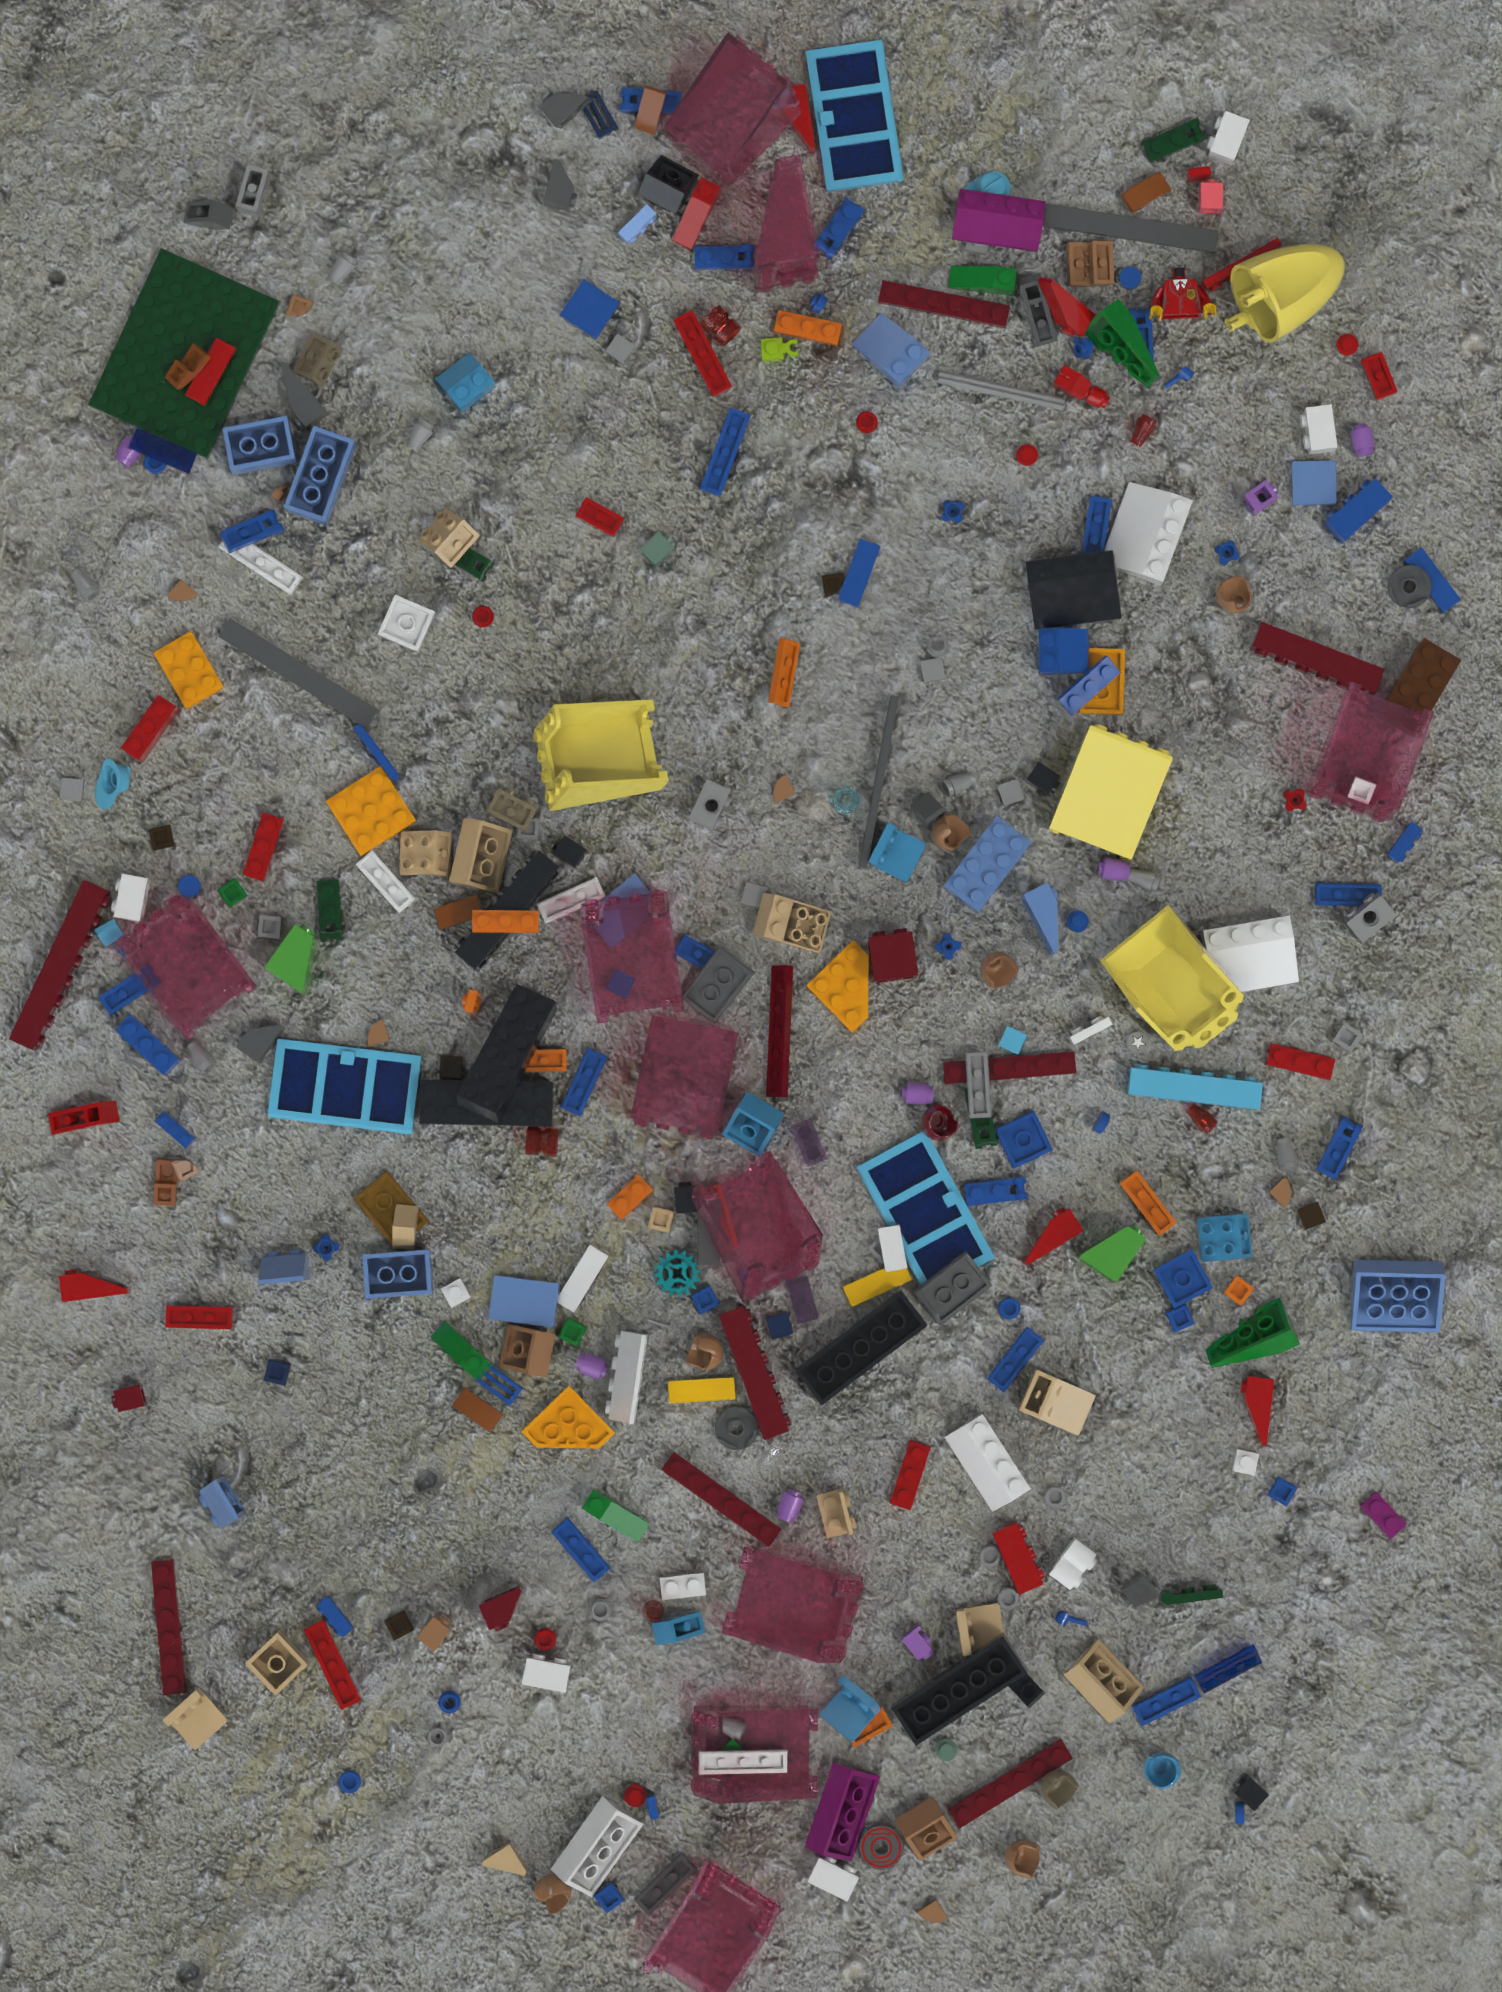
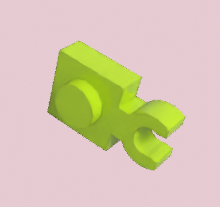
M782 337L760 339L762 362L784 361L783 354H787L790 357L799 356L798 351L793 352L790 350V346L798 345V340L791 339L784 344Z

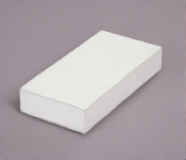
M900 1225L879 1228L878 1234L885 1272L906 1269L907 1263Z

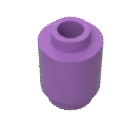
M1366 423L1353 426L1354 430L1350 431L1353 451L1356 452L1357 457L1374 454L1375 443L1372 428L1367 427Z
M135 434L132 436L127 435L116 450L117 454L114 458L129 468L131 464L134 465L145 449V446L142 445L144 441Z
M1104 857L1103 861L1099 860L1097 873L1101 874L1102 879L1122 882L1123 880H1128L1131 864L1123 859Z
M907 1081V1086H902L901 1098L905 1099V1103L932 1104L934 1086H928V1083Z
M581 1352L575 1369H578L579 1373L599 1380L600 1377H605L609 1365H606V1359L589 1352Z
M789 1488V1491L783 1492L777 1508V1517L779 1519L793 1523L794 1519L798 1518L805 1499L801 1496L802 1492Z

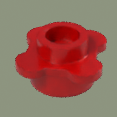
M1303 789L1286 790L1283 793V797L1286 799L1285 809L1291 812L1293 809L1299 808L1303 810L1306 808L1307 804L1304 801L1305 792Z

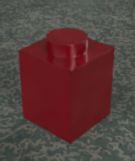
M143 1384L113 1391L114 1395L111 1396L114 1409L117 1408L118 1412L147 1406Z

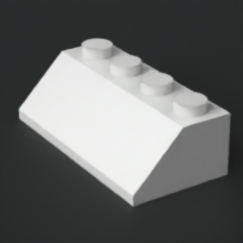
M982 1413L944 1437L992 1512L1012 1502L1031 1489Z
M602 1796L550 1870L565 1884L592 1897L641 1829L643 1823L616 1803Z

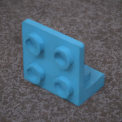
M888 822L868 864L903 882H908L926 844L896 829L895 825Z
M1248 1213L1197 1219L1202 1262L1253 1257Z
M842 1675L838 1680L842 1688L823 1709L820 1717L850 1742H854L881 1708L872 1697L845 1675Z

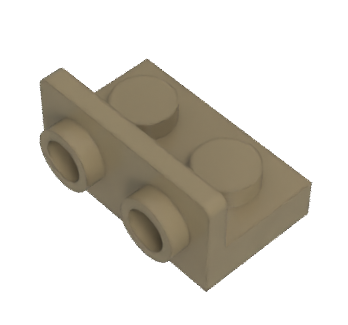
M312 333L292 371L296 375L313 381L316 385L322 387L339 358L341 348L331 340Z
M506 787L504 791L498 788L486 812L526 832L532 819L538 812V808L535 807L536 803L527 798H524L522 801L515 797L516 792Z

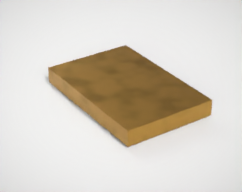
M388 1170L353 1198L391 1245L396 1204L417 1206ZM419 1208L417 1231L429 1222V1219Z

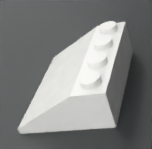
M1129 482L1104 551L1113 550L1116 570L1161 586L1193 500L1171 492Z
M1290 915L1200 932L1202 945L1241 992L1299 982Z
M623 1330L621 1335L616 1334L615 1348L619 1349L618 1356H613L611 1369L615 1370L614 1379L610 1378L608 1391L612 1392L611 1401L607 1400L605 1413L609 1414L608 1419L633 1425L636 1421L648 1334Z

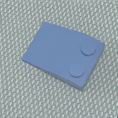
M882 313L852 343V346L898 389L922 366L930 354L913 336Z
M1045 883L1025 893L1021 900L1049 954L1053 956L1058 952L1056 900L1058 894L1053 885L1049 887L1048 883Z
M302 1249L290 1250L289 1255L280 1256V1252L267 1253V1257L261 1258L258 1278L259 1285L310 1280L308 1253L302 1254Z
M225 1476L212 1481L199 1490L201 1494L199 1499L205 1508L209 1507L212 1515L210 1517L216 1527L220 1525L221 1529L247 1514Z

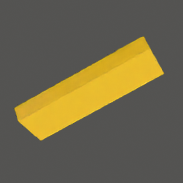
M885 1268L843 1286V1289L851 1307L912 1279L907 1268L885 1272Z
M734 1377L668 1381L669 1403L735 1399Z

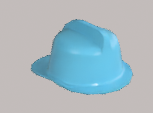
M989 171L982 174L964 188L1009 196L1011 191L1008 178L997 171Z
M105 759L95 789L96 802L100 808L104 810L109 809L113 805L116 796L129 788V766L116 764L112 759Z

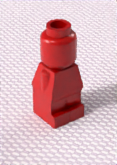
M1066 365L1063 366L1053 384L1054 388L1061 390L1071 397L1079 400L1086 398L1085 401L1096 408L1102 407L1105 409L1111 398L1107 395V391L1096 385L1091 387V382Z

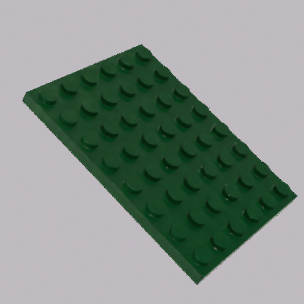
M161 248L88 405L208 459L277 312L280 301ZM218 338L235 347L236 351L206 406H203L185 396L193 379L179 390L165 376L176 359L183 360L193 343L199 345L208 353L215 339Z

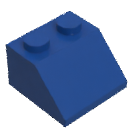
M1039 629V673L1052 676L1083 674L1089 670L1088 629Z

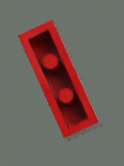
M158 694L121 749L140 763H143L180 710Z
M1015 1521L992 1531V1535L1018 1594L1021 1595L1044 1585L1042 1579L1045 1578L1041 1566L1036 1567L1033 1561L1036 1555L1032 1546L1026 1545L1024 1538L1027 1537L1023 1525L1018 1526Z

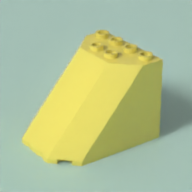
M1169 905L1159 911L1153 918L1143 924L1137 931L1100 960L1134 1009L1175 1051L1183 1050L1187 1046L1202 1048L1208 1041L1216 1037L1237 1019V1007L1239 1003H1242L1244 995Z

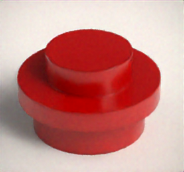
M1352 334L1341 335L1336 343L1338 352L1344 356L1354 354L1358 349L1357 338Z
M869 411L860 413L856 419V426L862 433L873 432L878 424L875 414Z
M1024 444L1018 448L1016 458L1021 465L1031 466L1038 459V451L1033 445Z
M479 606L473 611V622L478 627L486 628L493 623L494 613L487 606Z
M549 1628L538 1630L534 1637L536 1646L541 1650L552 1649L557 1640L555 1632Z
M638 1784L630 1785L625 1790L624 1799L629 1806L639 1807L646 1800V1791Z

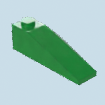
M1119 298L1102 309L1089 324L1085 331L1086 336L1097 349L1112 355V360L1116 364L1121 362L1127 367L1130 375L1148 388L1160 375L1133 315Z
M1277 1298L1260 1306L1254 1311L1255 1314L1246 1322L1242 1320L1238 1323L1239 1327L1232 1333L1224 1334L1205 1349L1210 1366L1215 1368L1280 1354L1300 1345L1296 1330L1282 1300Z

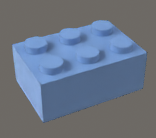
M287 416L222 428L230 471L233 475L298 463L291 424Z
M431 1250L362 1255L365 1299L434 1294Z

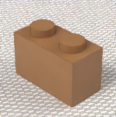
M436 1613L417 1636V1639L432 1651H435L454 1627L451 1625L452 1620L444 1613L441 1615Z

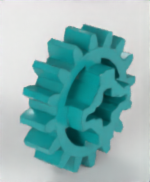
M677 1249L674 1250V1255L666 1252L667 1258L660 1257L661 1265H655L659 1273H655L654 1277H659L660 1279L656 1282V1285H663L662 1292L667 1289L670 1290L669 1296L677 1292L678 1297H681L682 1291L689 1295L688 1289L690 1287L696 1289L693 1283L695 1281L700 1282L701 1280L696 1277V1274L701 1273V1270L696 1269L697 1262L693 1263L691 1261L694 1255L686 1257L685 1250L679 1255ZM675 1258L684 1259L681 1264L673 1265L670 1260ZM689 1265L693 1272L692 1279L687 1276L686 1272ZM669 1266L675 1269L682 1268L683 1271L681 1273L686 1281L679 1277L674 1279L672 1277L674 1273ZM664 1267L669 1273V1278L666 1281L663 1278ZM675 1282H682L686 1285L682 1288L672 1287Z

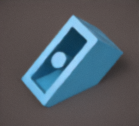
M701 1611L651 1623L656 1645L675 1643L705 1633Z

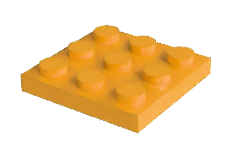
M381 766L326 800L329 808L361 857L417 822Z

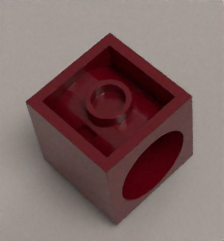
M907 928L894 930L893 934L885 935V931L874 932L871 935L872 937H868L867 943L873 984L917 978L918 968L912 931L907 932Z

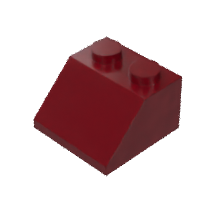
M522 1584L479 1604L489 1630L495 1629L497 1632L508 1627L524 1589Z

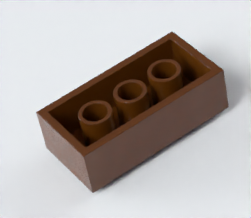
M1423 638L1418 643L1376 716L1412 738L1417 736L1456 671L1461 659Z

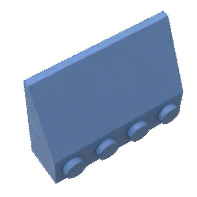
M1354 1260L1351 1330L1440 1332L1446 1276L1443 1263L1438 1261Z

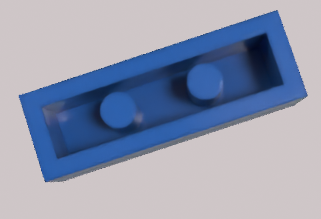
M1411 821L1386 856L1395 863L1403 862L1406 858V852L1411 851L1414 847L1413 842L1419 840L1422 836L1421 831L1423 829Z
M163 1111L155 1120L160 1127L186 1149L196 1139L166 1111Z
M329 1595L317 1604V1610L327 1617L325 1620L330 1626H334V1631L338 1636L344 1637L354 1629V1626Z

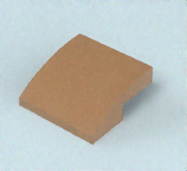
M1113 241L1066 243L1067 287L1114 285Z

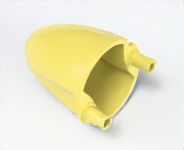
M1298 244L1271 250L1235 265L1231 271V288L1240 312L1225 319L1226 327L1231 325L1228 330L1232 332L1247 324L1251 329L1257 331L1262 340L1273 343L1286 336L1315 315L1336 292L1345 271V262L1342 255L1334 248L1326 245Z

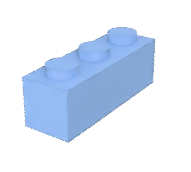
M646 204L618 232V236L627 245L633 244L637 240V236L640 233L643 234L647 230L646 227L656 221V212Z

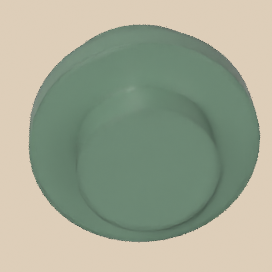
M941 1739L935 1746L936 1756L942 1761L952 1760L957 1754V1746L951 1739Z

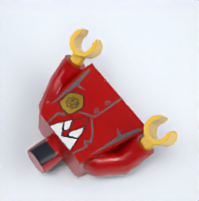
M1185 268L1172 269L1173 280H1165L1163 286L1157 288L1151 299L1150 320L1153 315L1158 316L1159 321L1164 319L1201 318L1203 311L1204 319L1208 318V313H1213L1214 317L1217 316L1216 305L1211 302L1208 294L1201 285L1196 283L1195 279H1186Z

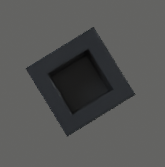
M1039 761L1025 781L1045 796H1048L1050 792L1054 794L1061 784L1058 782L1060 775Z
M564 836L563 839L558 838L552 847L555 850L553 855L575 870L588 852L587 849L567 836Z
M691 1182L678 1183V1187H674L676 1214L698 1212L696 1186H692Z
M1248 1774L1244 1777L1241 1775L1233 1784L1234 1789L1232 1791L1253 1811L1269 1796Z

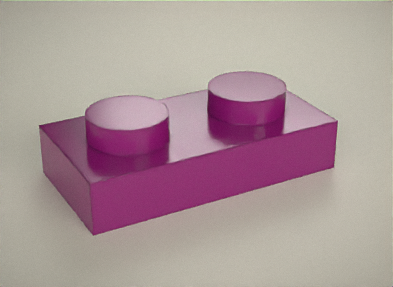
M1376 1491L1359 1506L1389 1539H1392L1407 1525Z

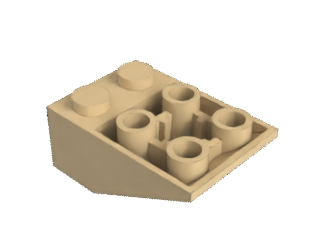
M763 893L752 935L820 954L831 911L777 894Z
M1035 1369L1018 1410L1079 1436L1096 1395Z

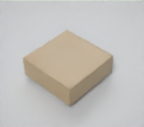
M653 1206L648 1228L669 1233L674 1211Z

